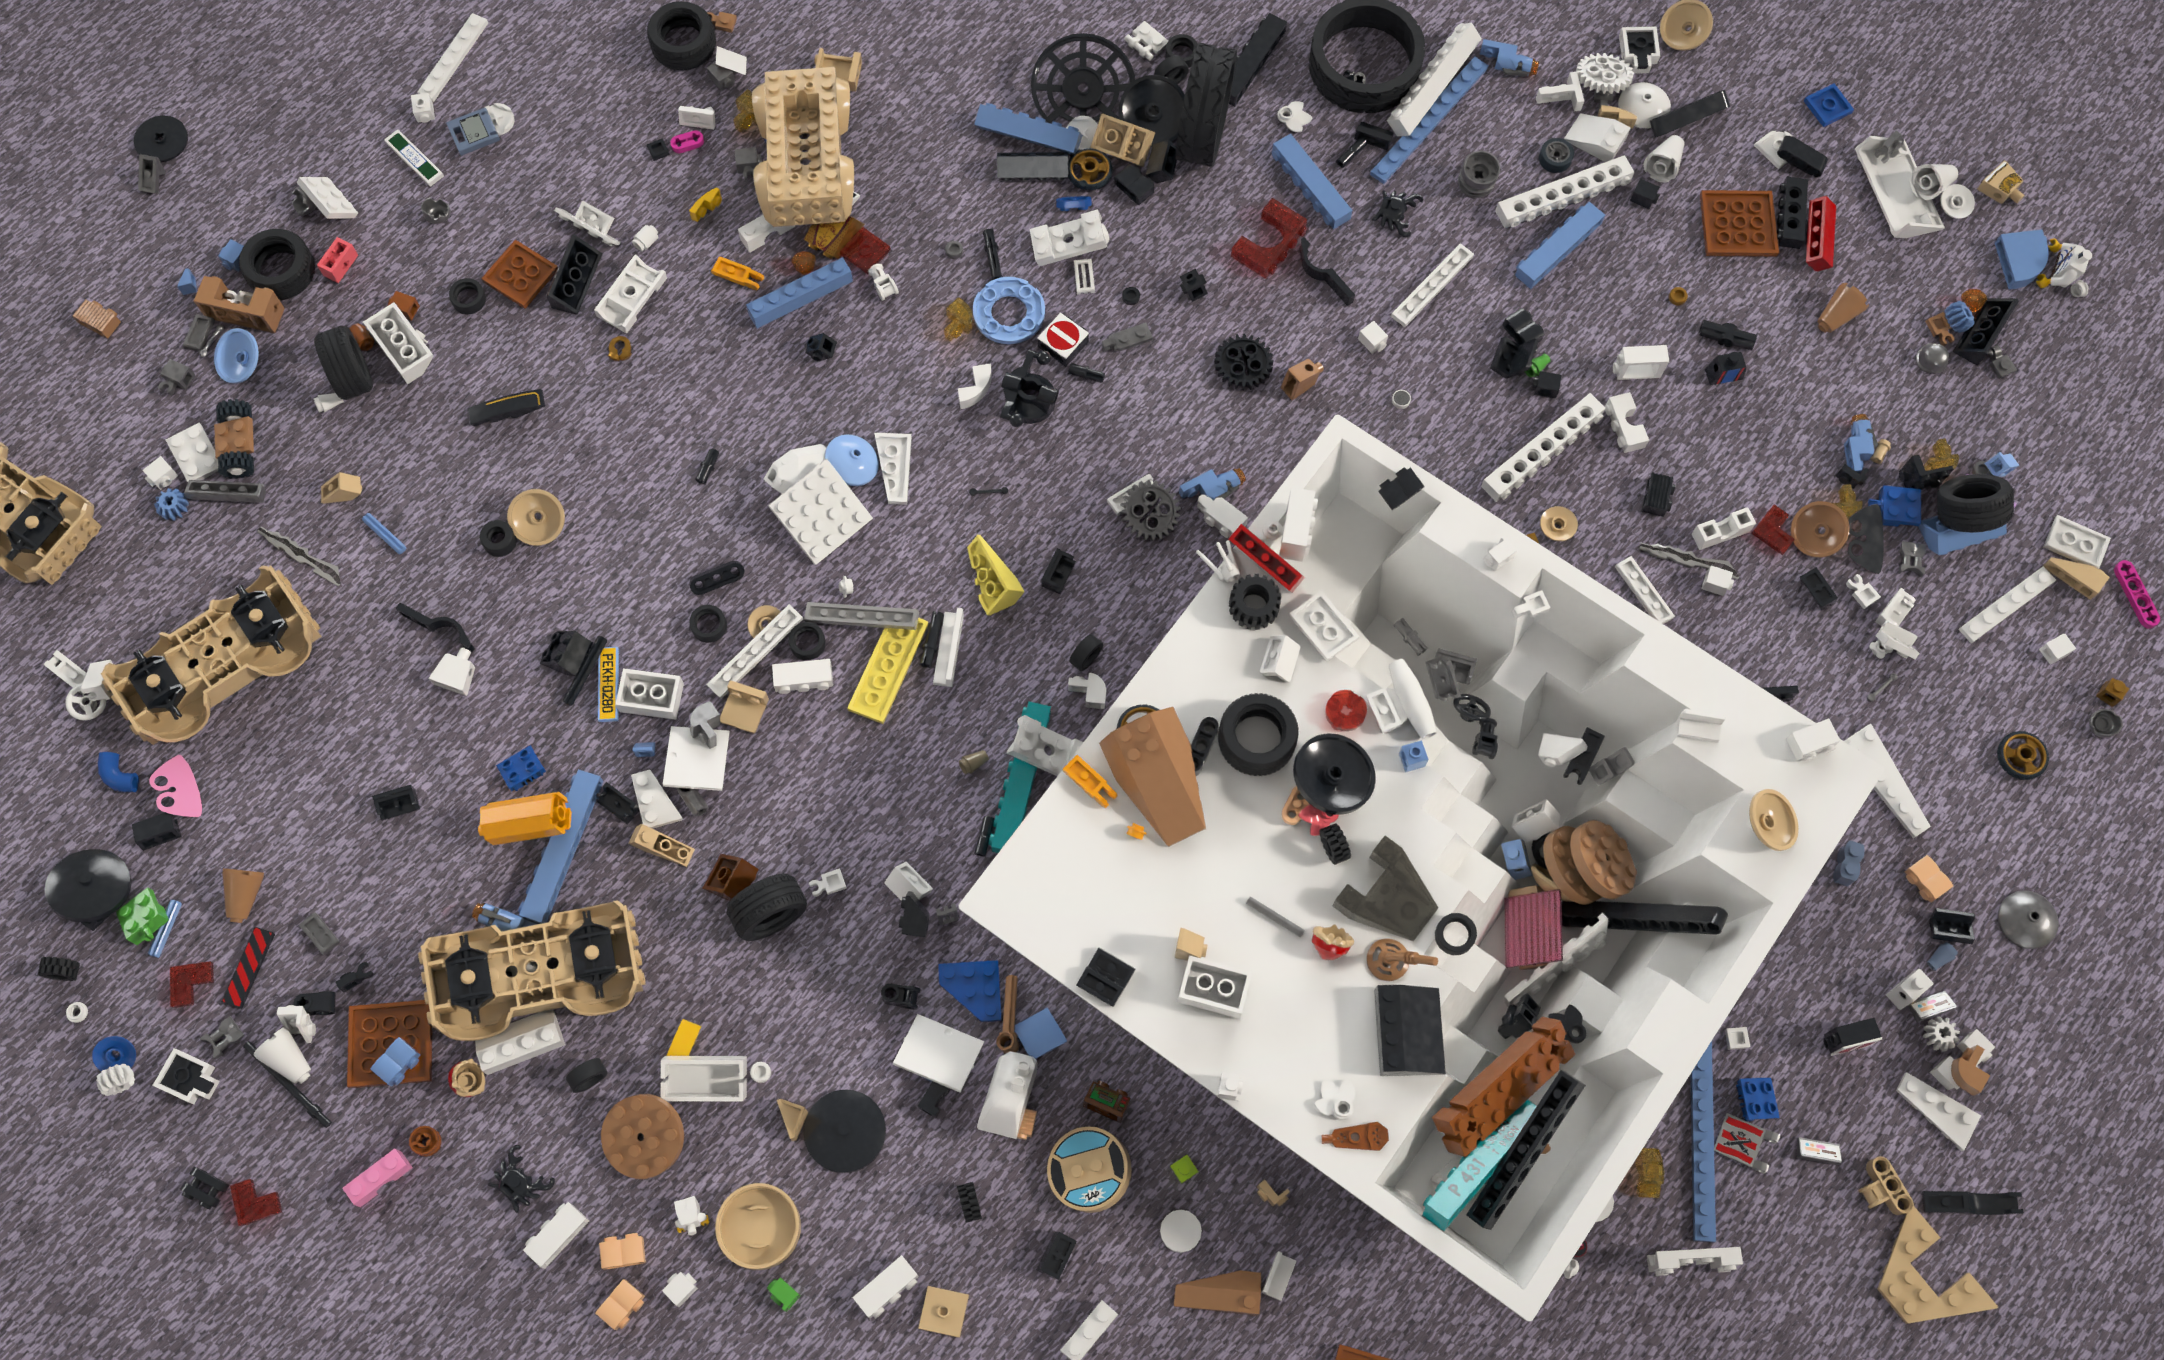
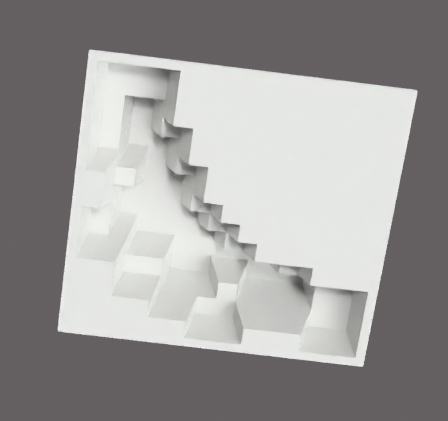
M1335 415L1248 528L1279 555L1282 535L1276 540L1267 539L1263 534L1264 524L1274 520L1279 522L1284 528L1291 487L1315 491L1314 498L1318 499L1314 516L1315 521L1311 534L1312 540L1309 553L1304 555L1302 562L1284 559L1300 572L1305 579L1292 593L1237 546H1234L1232 550L1237 565L1241 570L1240 576L1231 582H1226L1225 579L1221 581L1219 576L1215 572L1070 759L1071 761L1076 755L1081 757L1107 781V784L1118 796L1113 799L1102 789L1099 794L1109 804L1107 808H1104L1061 771L960 902L959 909L1217 1097L1222 1072L1239 1074V1079L1243 1081L1240 1101L1221 1100L1520 1317L1530 1322L1542 1307L1884 772V767L1843 740L1835 745L1836 749L1824 754L1822 751L1817 753V756L1811 760L1805 761V759L1797 761L1786 738L1792 732L1816 724L1815 722L1340 415ZM1411 467L1425 488L1392 511L1378 491L1381 489L1379 485L1387 479L1390 481L1394 480L1397 477L1396 473L1402 468L1409 469ZM1274 527L1269 528L1272 532L1276 531ZM1505 535L1517 549V552L1512 560L1495 571L1492 567L1486 565L1483 558L1488 554V548L1495 543L1498 544L1501 537ZM1228 554L1227 558L1229 561H1231L1230 555ZM1224 561L1218 567L1220 571L1222 570L1220 567L1225 563ZM1249 574L1251 577H1254L1255 574H1259L1261 578H1263V575L1267 576L1268 581L1271 579L1274 581V586L1278 585L1279 593H1281V604L1277 618L1275 617L1272 624L1268 623L1266 628L1260 626V630H1255V627H1251V630L1246 629L1247 625L1241 627L1239 620L1235 622L1233 614L1230 615L1229 599L1233 585L1238 583L1241 577L1245 580L1246 575ZM1542 590L1551 607L1550 610L1534 617H1530L1529 613H1526L1515 619L1511 612L1514 610L1513 608L1524 604L1522 601L1524 597ZM1320 591L1325 594L1360 636L1359 640L1328 662L1325 661L1289 617L1290 612ZM1249 595L1243 599L1245 604L1253 609H1260L1267 605L1265 600L1258 595ZM1404 618L1412 630L1417 631V636L1428 647L1423 654L1421 653V655L1417 656L1412 647L1403 641L1404 637L1394 627L1398 620ZM1286 635L1300 645V651L1290 682H1285L1278 676H1263L1260 674L1270 636ZM1438 648L1477 659L1470 684L1467 685L1457 682L1460 694L1474 695L1485 701L1491 709V716L1489 718L1497 721L1494 735L1498 736V749L1493 760L1489 759L1488 756L1481 754L1473 755L1472 753L1475 737L1480 732L1481 725L1479 721L1467 722L1463 720L1453 705L1454 698L1452 696L1447 697V701L1435 698L1425 662L1435 659ZM1404 659L1417 678L1431 708L1437 734L1428 739L1422 740L1408 719L1401 727L1382 734L1368 703L1366 695L1383 688L1394 689L1389 664L1396 660ZM1251 693H1263L1269 696L1273 695V697H1277V699L1285 702V705H1288L1289 709L1294 713L1299 727L1297 745L1290 761L1279 771L1277 770L1275 773L1267 774L1266 776H1250L1249 774L1241 773L1224 759L1218 745L1217 733L1202 771L1196 776L1206 829L1169 847L1117 783L1099 744L1107 735L1116 730L1120 716L1127 709L1140 704L1151 705L1159 710L1174 707L1188 740L1192 744L1199 725L1204 718L1213 717L1220 726L1221 718L1226 708L1241 696L1244 697V695ZM1469 700L1459 701V704L1469 703ZM1476 703L1478 708L1485 712V710L1479 704ZM1684 709L1724 715L1725 721L1721 724L1720 741L1715 743L1676 736L1678 716ZM1136 713L1128 718L1126 722L1130 723L1147 713ZM1253 716L1246 718L1238 724L1235 730L1238 742L1245 749L1253 753L1272 751L1280 743L1281 736L1278 728L1272 721L1264 717ZM1208 725L1204 727V730L1213 732L1214 728ZM1588 727L1605 735L1591 766L1624 747L1627 748L1635 762L1631 768L1600 786L1597 785L1590 771H1588L1583 783L1578 785V775L1576 773H1570L1568 778L1563 777L1569 762L1563 766H1547L1542 762L1538 754L1544 733L1581 739L1585 729ZM1327 733L1343 735L1358 743L1369 755L1376 774L1375 788L1369 800L1358 810L1349 814L1339 815L1335 822L1330 823V825L1337 823L1340 826L1351 850V858L1336 865L1329 860L1326 850L1323 848L1320 835H1310L1312 823L1301 819L1298 824L1289 825L1283 821L1281 816L1286 801L1293 788L1296 787L1293 765L1298 751L1311 738ZM1422 740L1429 759L1426 766L1405 773L1399 756L1401 747ZM1200 743L1196 745V748L1202 751L1206 749V746ZM1194 762L1196 769L1198 767V764ZM1764 789L1776 790L1785 796L1792 805L1797 816L1799 830L1797 840L1791 848L1784 851L1772 850L1764 845L1755 835L1750 823L1749 808L1753 796ZM1301 794L1297 795L1299 800L1305 799ZM1547 799L1561 815L1558 828L1562 826L1577 828L1588 821L1596 820L1610 825L1619 837L1623 838L1627 843V849L1637 870L1633 889L1618 899L1602 897L1597 901L1716 906L1726 910L1728 917L1722 932L1717 935L1607 929V941L1601 949H1594L1585 960H1578L1574 963V966L1568 972H1561L1557 975V979L1554 982L1541 986V990L1535 995L1530 994L1533 1000L1541 1007L1536 1022L1541 1017L1548 1018V1015L1551 1013L1565 1014L1569 1004L1576 1007L1582 1014V1025L1586 1029V1038L1581 1043H1571L1576 1055L1566 1064H1559V1069L1569 1073L1586 1086L1550 1139L1548 1144L1551 1150L1539 1156L1492 1230L1482 1228L1466 1216L1485 1185H1483L1447 1229L1442 1231L1422 1216L1425 1209L1423 1203L1429 1195L1433 1196L1436 1193L1431 1178L1454 1157L1458 1156L1461 1160L1463 1156L1447 1151L1442 1140L1445 1134L1437 1130L1432 1117L1442 1107L1449 1108V1101L1517 1040L1512 1035L1504 1039L1497 1031L1499 1026L1502 1025L1501 1019L1508 1009L1504 1003V996L1522 980L1527 979L1529 981L1535 969L1519 970L1516 960L1514 930V967H1511L1510 904L1508 894L1513 889L1539 885L1533 876L1515 880L1510 875L1501 843L1522 839L1512 828L1515 814ZM1293 812L1288 813V816L1291 818L1296 816ZM1135 823L1145 827L1143 831L1147 834H1144L1142 840L1127 835V826H1132ZM1533 840L1528 843L1525 842L1531 866L1536 862L1531 849ZM1543 844L1542 847L1540 848V855H1541L1542 857H1544V853H1543V846H1544V844ZM1251 896L1304 929L1305 931L1302 936H1297L1246 904L1249 897ZM1548 898L1549 915L1552 927L1551 899ZM1557 898L1554 899V900H1555V915H1556V912H1557V910H1558V908H1557ZM1450 913L1467 915L1477 928L1475 944L1468 952L1462 955L1452 956L1443 952L1435 941V930L1438 923L1444 916ZM1555 921V939L1557 952L1559 950L1558 923H1556ZM1451 922L1444 928L1443 935L1447 943L1452 946H1461L1466 943L1468 931L1464 925L1458 922ZM1335 924L1338 929L1344 928L1345 932L1354 939V944L1348 953L1335 960L1322 959L1311 941L1314 927L1321 926L1325 928ZM1561 926L1562 947L1572 938H1580L1584 928ZM1180 928H1185L1205 937L1204 944L1208 946L1206 956L1201 957V959L1252 972L1240 1019L1177 1002L1188 962L1187 960L1175 958ZM1381 939H1393L1400 942L1407 951L1417 952L1419 955L1437 957L1438 964L1436 966L1419 963L1417 965L1409 964L1408 970L1401 978L1394 981H1383L1375 977L1369 970L1367 953L1375 942ZM1386 944V946H1392V947L1396 948L1398 951L1400 950V949H1399L1397 946H1395V945ZM1098 947L1136 968L1114 1007L1076 986ZM1378 947L1373 953V961L1378 960V955L1381 952V949ZM1399 961L1396 967L1398 971L1403 968V961ZM1379 967L1377 968L1381 973L1391 975V972L1383 971ZM1377 985H1410L1439 988L1445 1075L1380 1076L1374 995ZM1572 1030V1035L1578 1037V1031ZM1560 1070L1528 1100L1538 1105ZM1349 1079L1354 1085L1356 1096L1352 1101L1354 1111L1351 1117L1346 1120H1340L1334 1115L1322 1114L1315 1105L1317 1100L1323 1098L1321 1095L1322 1082L1329 1081L1339 1087L1343 1081ZM1340 1105L1338 1107L1341 1113L1346 1112L1345 1106ZM1372 1122H1379L1388 1129L1389 1141L1380 1151L1335 1148L1332 1143L1322 1144L1321 1135H1330L1335 1129ZM1353 1133L1351 1134V1139L1358 1141L1359 1135Z

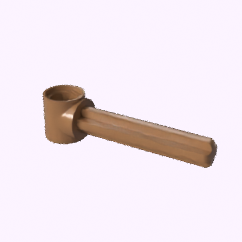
M1015 975L1006 977L1003 1031L999 1033L996 1040L997 1046L1004 1054L1010 1051L1017 1052L1019 1049L1017 1033H1015L1018 977ZM1012 1040L1011 1045L1005 1048V1042Z

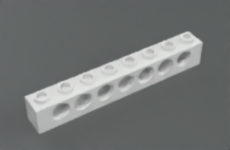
M1624 155L1500 201L1495 212L1504 228L1516 227L1520 222L1532 221L1536 216L1548 215L1552 210H1561L1568 204H1577L1584 198H1593L1600 192H1609L1619 185L1625 186L1631 182L1634 170Z
M1589 393L1486 477L1481 487L1496 502L1501 498L1503 500L1506 499L1514 487L1518 489L1525 482L1524 479L1526 477H1533L1538 471L1537 468L1541 465L1545 467L1551 461L1553 455L1558 456L1564 450V446L1567 444L1572 445L1580 433L1583 435L1591 428L1590 425L1592 423L1597 424L1604 417L1602 414L1605 407ZM1554 436L1560 437L1561 440L1556 439ZM1541 447H1546L1548 451L1543 450ZM1505 479L1508 483H1504L1501 480Z

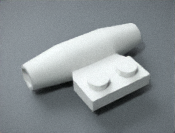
M1404 659L1389 664V670L1394 689L1383 688L1366 695L1382 734L1401 727L1408 719L1422 740L1436 735L1437 730L1432 711L1417 678Z

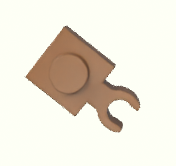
M707 12L712 18L715 29L733 32L737 20L736 15L719 12L717 16Z
M1944 312L1925 321L1933 337L1937 335L1940 337L1939 341L1942 346L1947 344L1945 338L1950 343L1954 341L1953 335L1948 332L1951 327L1947 322Z

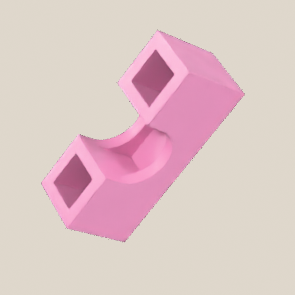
M393 1149L342 1189L353 1205L362 1207L378 1195L377 1190L389 1181H396L413 1167L401 1151Z

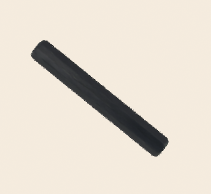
M597 636L563 698L565 704L570 706L574 704L607 643L606 638Z

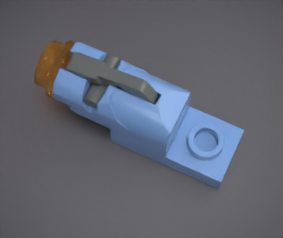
M1483 39L1480 55L1488 58L1495 57L1494 69L1501 70L1506 75L1528 77L1537 74L1539 61L1524 55H1517V45Z
M1857 414L1852 417L1850 422L1851 437L1844 443L1847 466L1859 474L1863 470V461L1869 460L1874 454V449L1878 446L1872 424L1866 414Z
M1234 468L1217 476L1211 469L1180 485L1179 494L1182 499L1187 496L1191 498L1199 491L1201 495H1206L1212 500L1221 497L1225 499L1243 485L1246 477L1240 468Z
M477 903L472 912V918L476 919V922L486 926L496 925L501 932L538 925L527 921L521 916L487 903Z

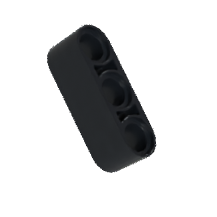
M1785 136L1777 151V155L1814 177H1821L1828 162V158L1793 136Z
M1206 717L1201 721L1191 744L1193 761L1198 764V767L1195 769L1196 776L1202 771L1217 737L1219 724L1213 717ZM1212 726L1214 731L1207 732L1204 730V727ZM1200 743L1204 744L1206 746V749L1202 751L1198 750L1196 748V745Z

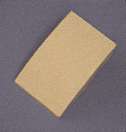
M1101 114L1090 148L1144 167L1155 132Z

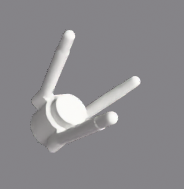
M1229 540L1226 541L1231 561L1228 560L1219 542L1216 543L1225 562L1220 567L1221 571L1199 550L1196 551L1200 558L1219 576L1221 581L1225 579L1226 582H1231L1240 576L1241 570L1237 565Z

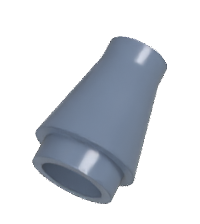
M1945 942L1939 945L1932 957L1927 961V964L1936 971L1938 968L1956 959L1955 956L1958 952L1951 944Z

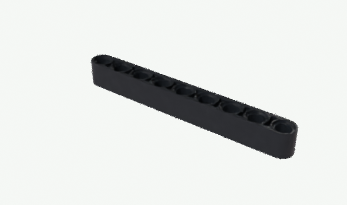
M1595 901L1588 905H1582L1576 902H1561V926L1585 928L1588 925L1593 927L1599 922L1597 917L1603 913L1608 918L1607 929L1717 935L1722 932L1728 917L1726 910L1716 906ZM1558 910L1555 915L1556 923H1558Z

